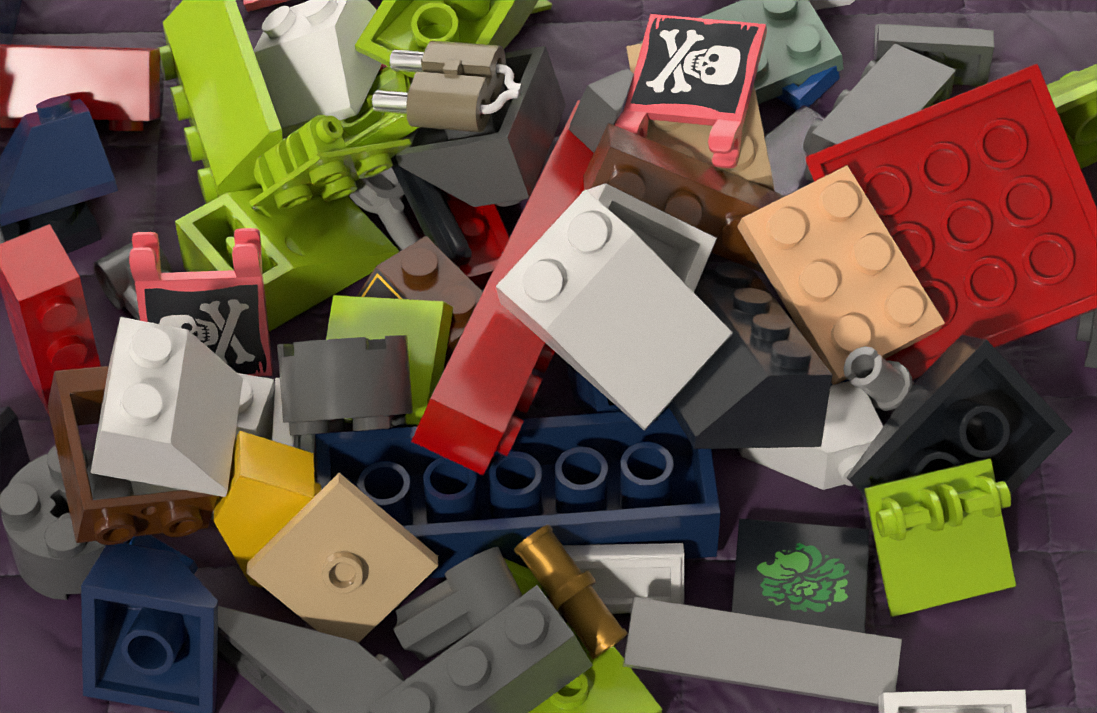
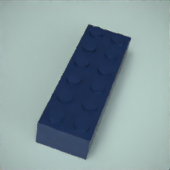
M666 408L646 431L624 412L522 419L524 422L508 456L495 451L484 475L411 442L417 427L316 434L317 482L320 483L321 490L340 473L438 556V567L425 579L446 577L445 573L454 566L494 547L499 548L503 558L528 568L520 555L517 556L514 549L531 534L548 524L553 529L552 532L562 546L683 543L684 559L717 557L720 507L711 449H694L670 408Z

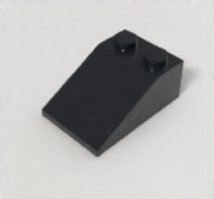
M961 335L915 382L846 478L866 498L864 488L989 458L992 462L995 482L1004 481L1011 495L1073 430L987 339Z

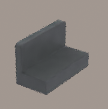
M877 24L875 26V61H879L894 44H897L955 69L956 74L953 85L982 86L988 83L994 51V30Z

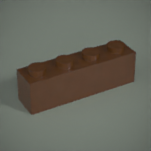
M607 124L584 174V190L606 183L717 238L711 250L712 253L765 274L737 226L743 217L785 197V195L613 124Z

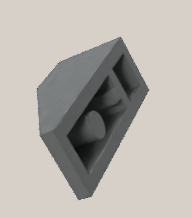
M218 606L217 654L284 713H371L368 709L371 704L405 681L400 670L390 659L381 654L373 657L356 641Z

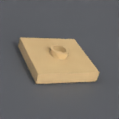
M338 473L247 563V574L316 631L359 643L438 567V556L343 475Z

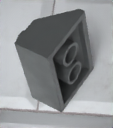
M546 46L505 53L506 66L511 68L514 73L513 81L522 84V92L519 99H509L501 109L491 113L483 132L462 133L457 130L419 127L404 137V139H410L411 145L396 154L399 166L473 207L491 204L505 207L517 204L524 199H529L566 107ZM504 81L499 92V95L504 91L509 90L506 87Z

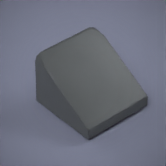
M629 69L621 70L587 85L571 120L569 130L593 153L607 124L615 125L634 76Z

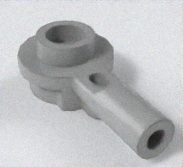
M392 167L378 175L360 178L355 182L358 189L349 195L350 198L361 209L379 215L399 251L420 240L403 212L404 204L402 200L405 194Z

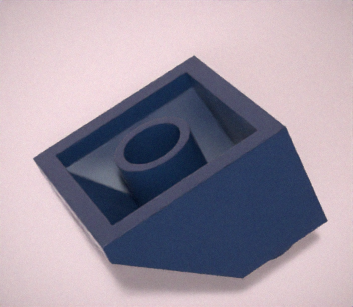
M70 96L49 98L36 105V112L23 115L0 156L1 226L118 191L114 175L90 111L81 99L71 101Z
M124 543L106 545L81 584L83 696L174 713H216L218 600L174 552Z

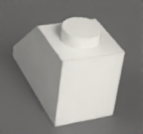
M852 380L830 387L821 447L738 448L741 457L822 490L844 484L853 486L846 477L883 428V425L868 394L859 387L850 383Z

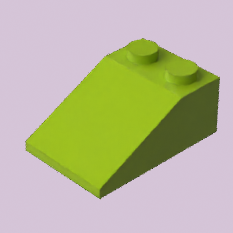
M383 0L357 40L355 49L390 67V55L393 50L425 52L428 43L432 40L498 45L505 49L519 33L538 0ZM399 71V72H401V73H403V74H405V75H407V76H409V77H411V78H414L415 73H416V72Z

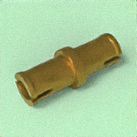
M548 524L516 546L514 551L517 556L520 555L548 594L550 603L556 611L559 610L590 652L589 655L593 660L617 644L628 633L625 629H622L592 586L596 583V580L589 570L584 573L580 571Z

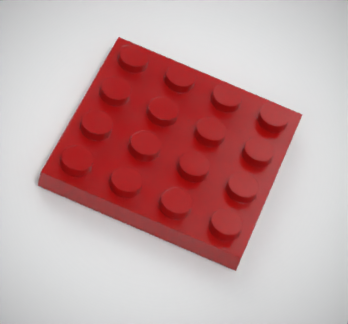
M1038 63L805 157L814 182L845 166L849 167L945 322L939 331L885 359L886 361L899 362L906 367L912 376V381L919 379L961 335L987 339L997 349L1097 310V207Z

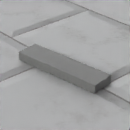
M634 597L623 667L879 707L878 697L882 693L896 692L902 639Z

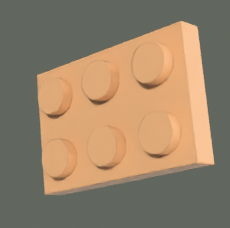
M848 166L743 217L737 226L803 337L831 372L832 385L846 380L844 375L846 358L857 348L864 346L872 347L878 352L877 354L886 359L939 331L945 323Z

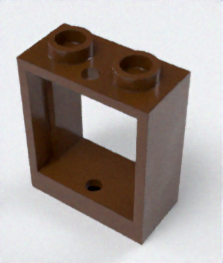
M109 366L54 371L48 411L76 543L97 541L103 545H115L126 542L134 536L164 533L170 537H182L190 535L199 529L208 528L218 497L215 495L179 490L93 500L78 426L99 424Z

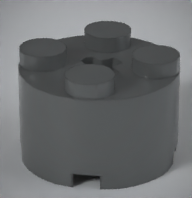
M407 335L385 336V339L369 340L366 337L277 345L283 423H289L290 436L345 431L344 418L353 419V431L407 427L406 414L413 413Z
M55 445L48 454L31 461L13 477L0 495V509L3 525L21 577L38 593L52 599L67 600L66 594L81 593V584L106 545L100 544L97 541L76 543ZM82 447L93 500L134 496L130 480L92 474L91 467L94 451L85 450ZM133 538L123 543L129 544Z

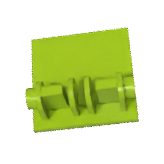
M317 115L257 158L254 177L262 186L264 192L249 201L251 207L276 203L279 210H286L299 206L317 195H322L325 202L341 199L358 189L355 182L360 178L372 177L390 169L393 166L391 158L410 146V139L347 149L342 137L343 126L341 122L331 115Z
M988 458L864 488L891 617L1016 586L1001 512L1002 508L1011 506V496L1008 486L1004 481L995 482L991 459Z

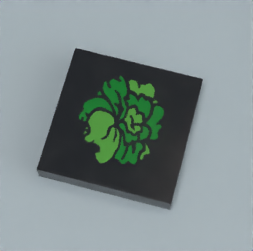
M739 518L732 612L865 633L869 529Z

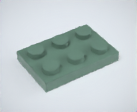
M741 0L699 17L702 19L766 24L767 34L754 81L758 104L782 95V87L792 83L799 87L810 76L836 65L837 72L844 69L841 52L809 0Z

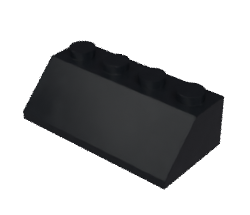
M733 263L720 264L716 267V270H703L694 294L729 328L732 336L668 405L693 448L821 447L832 381L831 372L754 270Z

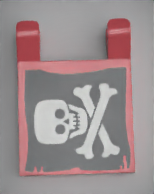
M650 14L626 104L615 126L647 138L649 120L713 126L708 139L709 149L714 153L712 157L713 166L721 168L736 167L740 154L742 129L767 34L766 24Z
M242 228L234 231L235 246L232 251L234 270L161 273L160 246L157 233H133V249L130 251L129 263L135 281L140 321L189 330L236 373L252 376H272L273 364L262 270L260 230L257 228Z

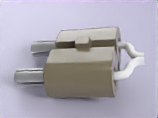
M432 40L428 43L425 52L392 51L390 55L391 69L394 71L416 72L408 93L375 91L372 98V106L375 111L407 114L408 123L412 127L457 130L462 133L483 132L491 113L501 109L507 100L519 99L522 92V84L513 81L514 73L511 68L506 66L505 52L502 46ZM504 81L506 87L509 90L504 91L499 95V92Z

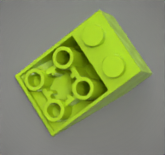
M263 188L228 192L175 221L183 267L187 272L234 270L232 251L235 246L234 231L242 228H257L260 230L262 270L269 331L371 274L377 265L399 252L348 196L335 201L325 202L322 195H317L299 206L279 210L276 203L251 207L249 201L264 192Z

